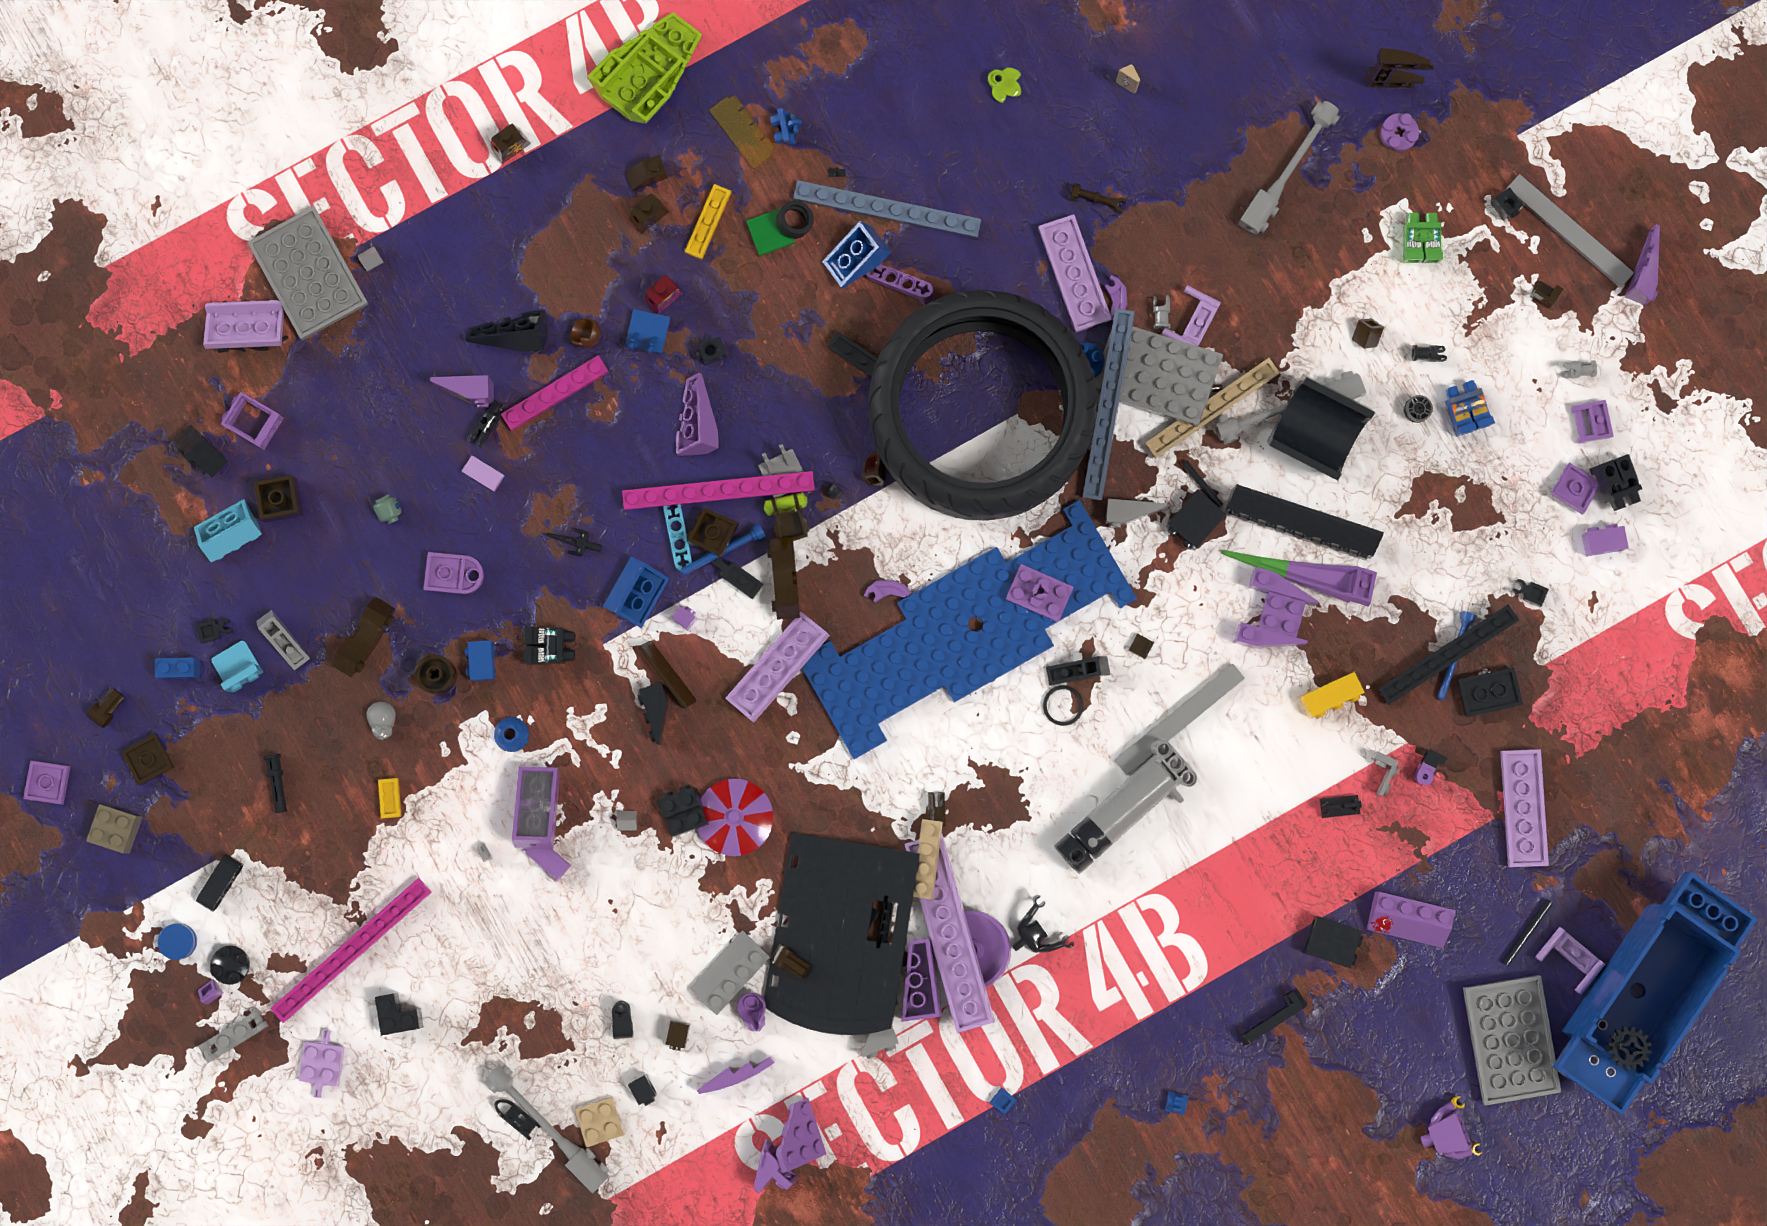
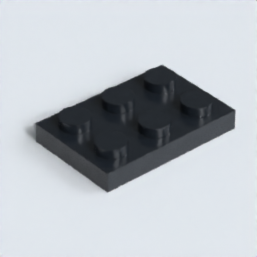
M1514 667L1457 680L1465 717L1523 705Z

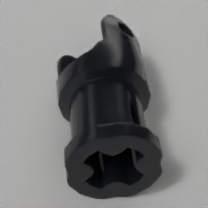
M1413 345L1412 361L1444 362L1447 360V356L1439 355L1438 353H1443L1446 348L1438 345H1429V347Z

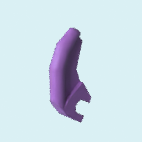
M1111 275L1109 280L1114 282V286L1110 287L1106 284L1104 289L1113 302L1110 312L1111 321L1113 322L1115 308L1125 310L1127 307V289L1118 278Z
M878 580L867 588L864 597L867 598L869 593H874L875 598L873 602L876 603L888 595L908 597L911 595V591L905 584L895 580Z

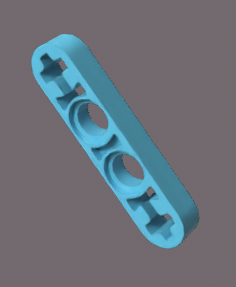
M675 505L678 506V508H675V515L680 514V517L669 519V516L672 517L671 510H667L670 506H664L674 563L680 571L683 568L681 565L678 566V563L681 562L680 555L676 557V553L682 554L687 551V555L683 554L685 561H689L686 566L692 563L681 505ZM674 521L681 523L682 527L679 531L671 529V524ZM677 540L685 542V547L682 550L675 548L674 544Z

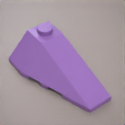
M697 373L686 379L683 395L685 407L683 414H680L679 420L682 421L681 429L676 433V455L678 456L708 454L719 448L718 429L702 374Z

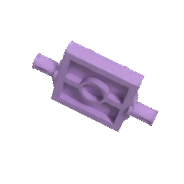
M323 1030L321 1042L306 1041L304 1044L299 1081L315 1085L313 1097L321 1098L323 1086H339L345 1047L330 1043V1030Z

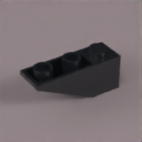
M659 682L639 689L640 694L637 695L640 705H644L646 710L643 713L646 724L650 723L652 731H649L652 742L656 741L657 745H661L668 707L664 686Z

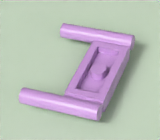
M1187 285L1184 292L1201 301L1182 336L1167 328L1164 329L1162 335L1199 346L1221 302Z
M1559 927L1535 958L1542 962L1554 947L1556 951L1586 974L1585 978L1575 989L1581 995L1605 964L1566 933L1564 929Z

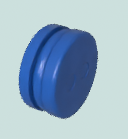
M186 924L168 925L160 932L158 937L160 952L171 960L185 959L192 955L197 947V935Z

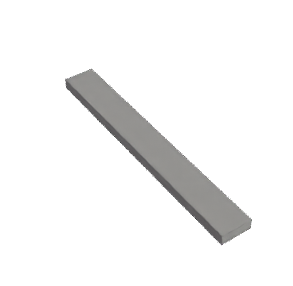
M1519 174L1507 187V189L1509 187L1512 189L1524 206L1619 288L1634 274L1632 270L1523 176Z
M1234 664L1230 665L1114 761L1126 775L1153 754L1151 745L1155 740L1162 739L1168 742L1243 681L1245 677Z

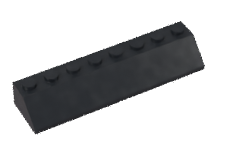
M1236 484L1231 490L1225 512H1228V515L1233 518L1243 517L1252 524H1265L1267 529L1276 530L1277 528L1283 530L1285 535L1294 536L1295 534L1301 536V539L1304 541L1319 542V545L1325 548H1331L1332 546L1338 548L1340 553L1349 554L1350 552L1356 554V557L1362 560L1374 557L1384 534L1382 531Z

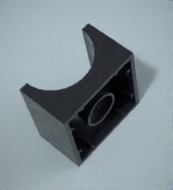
M1302 374L1268 437L1267 443L1269 446L1338 481L1354 442L1366 423L1373 418L1375 411L1329 386Z

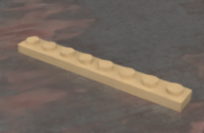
M1270 358L1266 359L1209 398L1198 427L1177 420L1145 442V446L1152 456L1157 459L1272 380L1280 372Z

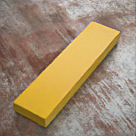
M716 184L713 185L684 251L685 254L700 260L703 259L732 193L730 190Z

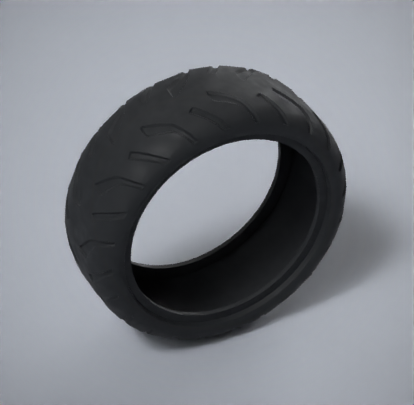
M993 290L961 291L941 297L919 308L908 316L888 339L879 354L871 378L868 406L869 422L874 444L886 469L895 481L915 500L935 511L959 519L983 521L1003 519L1025 513L1042 504L1059 491L1072 477L1087 451L1094 431L1097 412L1096 384L1090 363L1077 338L1060 319L1032 300L1012 293ZM967 332L999 333L1027 345L1044 360L1052 371L1060 389L1063 403V424L1058 441L1046 457L1036 466L1008 480L989 483L970 482L941 472L927 462L915 449L905 432L899 411L900 393L913 365L927 350L949 337Z

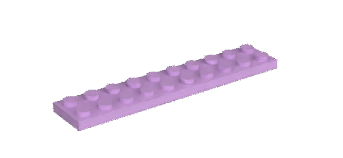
M941 833L933 899L920 898L956 1032L960 1033L994 1023L995 1019L943 834ZM919 840L905 844L906 851L918 853Z

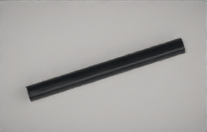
M1546 899L1502 962L1505 965L1509 966L1551 908L1553 903L1550 900Z

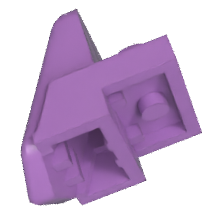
M768 1139L765 1140L754 1183V1190L758 1194L773 1178L778 1187L781 1189L785 1188L786 1190L799 1179L792 1170L785 1173L781 1172L776 1156L777 1147Z

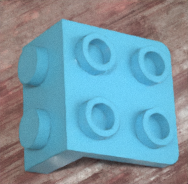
M245 641L238 642L212 658V663L223 680L221 686L224 691L236 692L242 688L243 684L259 678L258 675L263 673Z

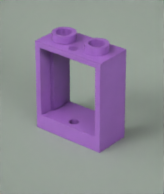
M240 392L239 395L233 398L230 410L223 414L221 425L265 450L284 417ZM246 402L270 415L256 439L232 426Z

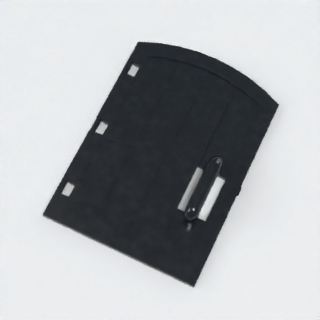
M797 833L791 834L771 956L781 943L790 948L797 957L811 966L807 974L800 980L786 969H781L770 961L764 995L766 1009L792 1024L827 1034L862 1035L892 1029L920 853ZM793 855L799 856L797 868H791ZM874 900H880L883 902L877 941H869L867 939ZM894 903H898L892 942L888 944ZM783 915L789 916L787 927H781ZM773 975L779 976L777 987H771Z

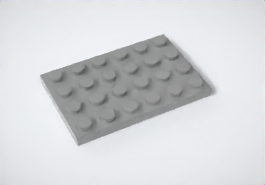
M314 206L247 242L301 340L312 336L369 304Z
M1133 326L1120 402L1198 427L1223 354ZM1111 333L1103 352L1105 359L1103 370L1094 378L1096 394L1099 396L1102 389Z
M1535 975L1464 987L1463 992L1483 1105L1561 1093L1558 1071L1552 1068L1556 1059L1541 976Z

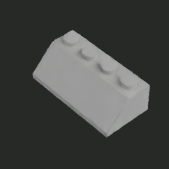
M742 930L694 982L690 989L714 1014L718 1015L771 956Z

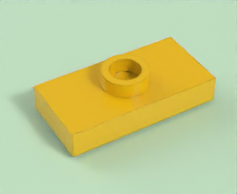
M399 778L378 780L381 819L401 817Z

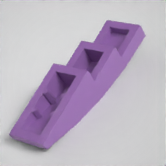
M770 1055L756 1067L749 1061L736 1072L729 1066L699 1088L697 1092L702 1094L738 1084L757 1075L774 1064L775 1061Z

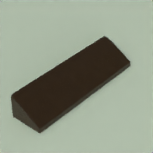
M648 641L639 646L638 649L683 708L687 709L697 701L655 644L652 641Z

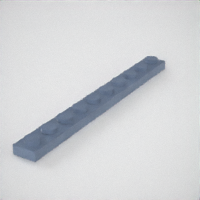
M797 180L793 200L975 239L978 237L981 223L979 218Z
M1115 308L1083 492L1084 498L1103 499L1135 311Z

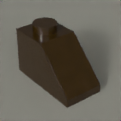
M660 155L641 161L626 173L632 191L668 178Z

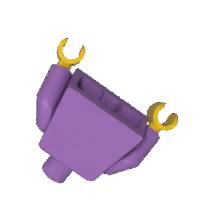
M1461 1096L1453 1097L1451 1102L1438 1109L1431 1118V1124L1428 1126L1430 1134L1421 1136L1424 1147L1435 1145L1438 1154L1443 1153L1444 1156L1457 1160L1472 1154H1482L1480 1150L1475 1151V1147L1481 1144L1471 1143L1459 1110L1455 1111V1108H1463L1465 1106V1103L1460 1105L1456 1103L1457 1099L1461 1098Z

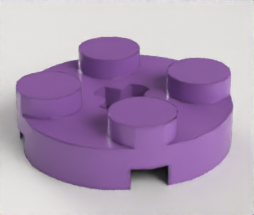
M1397 113L1389 116L1380 130L1382 143L1387 148H1391L1396 152L1410 149L1419 137L1418 125L1412 116L1407 113ZM1397 128H1400L1404 131V133L1402 134L1403 137H1400L1399 134H1395Z

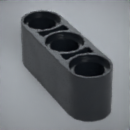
M225 854L199 893L196 902L214 912L236 880L244 864Z

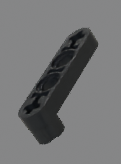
M1297 988L1289 991L1282 997L1287 1004L1286 1006L1239 1036L1244 1046L1258 1039L1308 1005Z

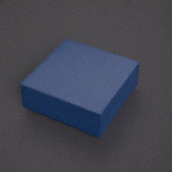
M1001 1087L989 1103L1005 1115L1017 1099Z

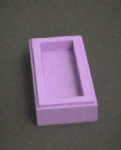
M474 456L470 457L462 470L464 474L494 492L505 477Z

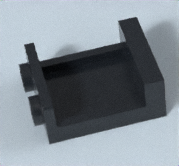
M1197 489L1166 525L1167 531L1175 538L1178 536L1182 540L1183 546L1188 550L1193 549L1195 551L1226 516V513Z
M1314 916L1303 953L1351 968V965L1354 966L1357 960V954H1355L1357 946L1360 947L1363 940L1362 931Z

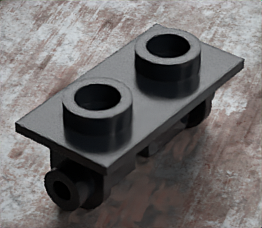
M1358 795L1320 799L1322 818L1361 814L1360 808H1362V803Z

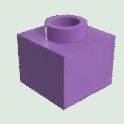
M680 606L671 617L687 631L697 620L694 616L696 612L688 606L685 608Z

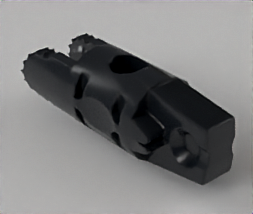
M495 400L484 411L467 440L474 442L478 438L476 445L481 448L500 420L501 413L505 408L504 405Z

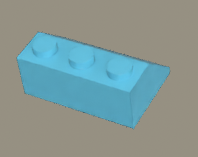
M245 499L194 527L199 547L211 563L223 558L233 550H238L242 545L262 535L259 524Z

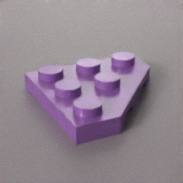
M809 1098L799 1100L789 1106L788 1112H790V1115L783 1127L781 1137H783L782 1143L776 1151L782 1173L793 1170L827 1154Z

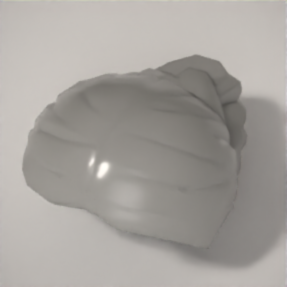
M387 702L373 703L366 713L367 720L372 728L373 735L377 739L383 740L392 734L396 712L393 706Z

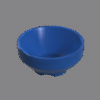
M505 718L495 727L494 739L502 750L517 752L527 744L529 729L518 718ZM508 728L514 729L516 733L515 737L511 740L506 739L504 736Z

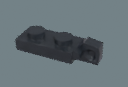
M719 558L714 562V566L721 570L719 575L752 600L764 585L734 562L728 560L727 563H724Z

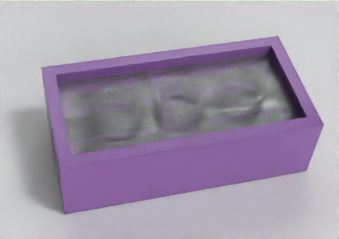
M519 766L512 842L515 848L554 849L560 782L558 768Z

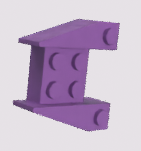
M1258 567L1253 569L1248 588L1266 593L1258 627L1241 622L1238 624L1233 643L1250 648L1304 646L1307 644V640L1297 638L1305 604L1315 606L1318 604V601L1276 572Z

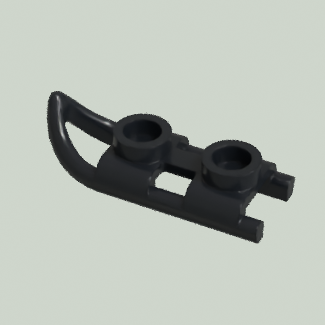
M507 1099L495 1101L494 1107L498 1115L530 1141L532 1137L529 1134L536 1126L538 1128L541 1126L512 1101ZM499 1103L511 1105V1108L505 1115L500 1111ZM522 1114L527 1119L523 1121L519 1115ZM516 1121L521 1126L518 1127L514 1122Z

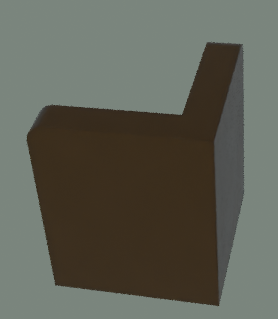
M1540 281L1529 297L1549 309L1554 305L1563 288L1558 285L1552 288Z
M1372 318L1358 320L1352 341L1364 349L1377 347L1384 326Z

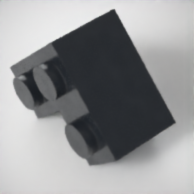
M192 425L174 440L179 445L177 449L183 454L182 456L189 463L194 461L197 464L196 468L203 475L207 473L210 477H213L228 462Z
M398 992L375 997L381 1036L424 1027L421 1008L401 1012Z

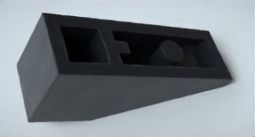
M1096 656L1046 667L1049 686L1110 675L1107 656Z

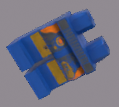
M1474 380L1462 384L1465 393L1461 395L1457 385L1446 389L1447 400L1445 404L1448 408L1456 437L1495 424L1494 418L1488 410L1482 388L1478 389Z

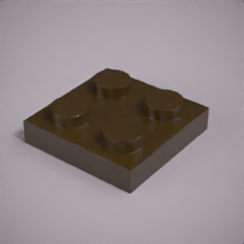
M157 733L121 751L138 786L175 768Z

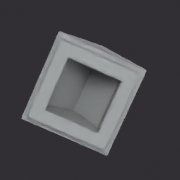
M374 246L358 255L360 262L367 272L384 263Z
M618 811L616 819L617 830H637V811Z

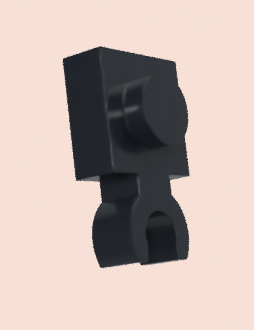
M1515 580L1516 583L1520 584L1521 589L1513 588L1511 592L1514 594L1522 593L1524 594L1522 600L1542 607L1549 589L1532 581L1527 586L1523 580Z
M214 619L197 624L200 642L204 644L221 639L220 633L222 632L231 634L233 629L226 630L224 628L225 624L230 623L231 620L223 619L217 624V620Z

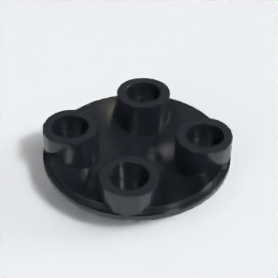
M224 946L218 949L210 962L211 975L217 981L226 985L241 982L247 976L250 968L248 955L237 946Z

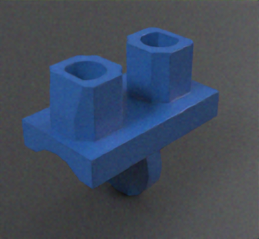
M783 108L777 109L778 113L770 117L772 126H781L782 130L774 133L775 142L778 144H796L794 134L799 133L798 127L803 125L802 120L796 119L795 114L790 115L789 111H784Z

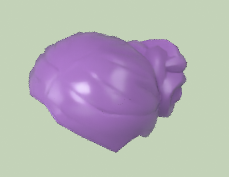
M755 992L742 995L737 1002L738 1013L748 1030L759 1032L765 1026V1000L760 994Z

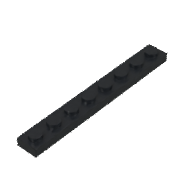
M1509 604L1378 688V691L1387 704L1390 705L1518 622V617Z

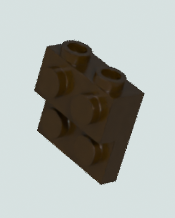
M704 508L702 512L698 513L694 528L689 530L687 542L696 549L722 558L739 523Z

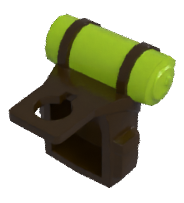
M803 492L793 493L792 495L776 499L771 498V500L765 501L764 510L768 516L773 515L776 524L773 525L776 538L793 537V541L808 537V532L810 531L807 517H803L802 509L807 506V497Z

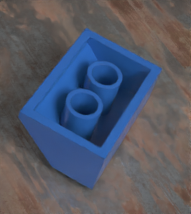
M630 557L603 607L642 628L670 578L646 563Z

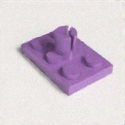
M1021 564L1005 600L1058 623L1074 587Z

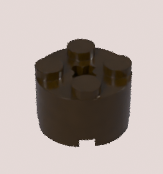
M430 655L419 661L415 669L417 684L421 689L431 694L442 695L454 687L458 672L455 665L449 659L441 655ZM434 671L439 672L440 676L438 678H434Z

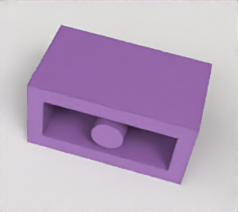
M1617 524L1606 525V529L1599 530V527H1592L1582 534L1586 557L1624 551L1629 548L1625 526L1618 527Z

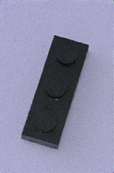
M837 332L827 348L872 378L878 358L840 332Z

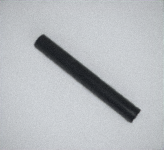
M1186 460L1182 466L1215 505L1221 507L1223 502L1190 462Z

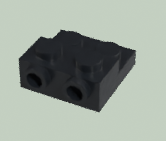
M686 785L679 788L680 792L678 793L667 792L662 794V799L658 800L662 816L667 821L671 837H677L709 825L698 788Z

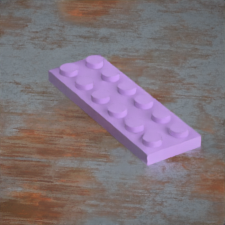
M1073 214L1038 226L1075 333L1110 322L1112 318L1075 215Z
M800 612V618H795L728 694L726 699L754 723L830 635L804 613Z
M1541 749L1500 751L1508 867L1549 866Z

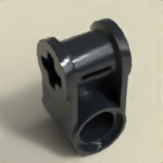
M618 1001L612 1008L613 1039L633 1038L630 1005L626 1001ZM619 1005H622V1008L626 1009L623 1015H620V1012H616V1009L619 1008Z

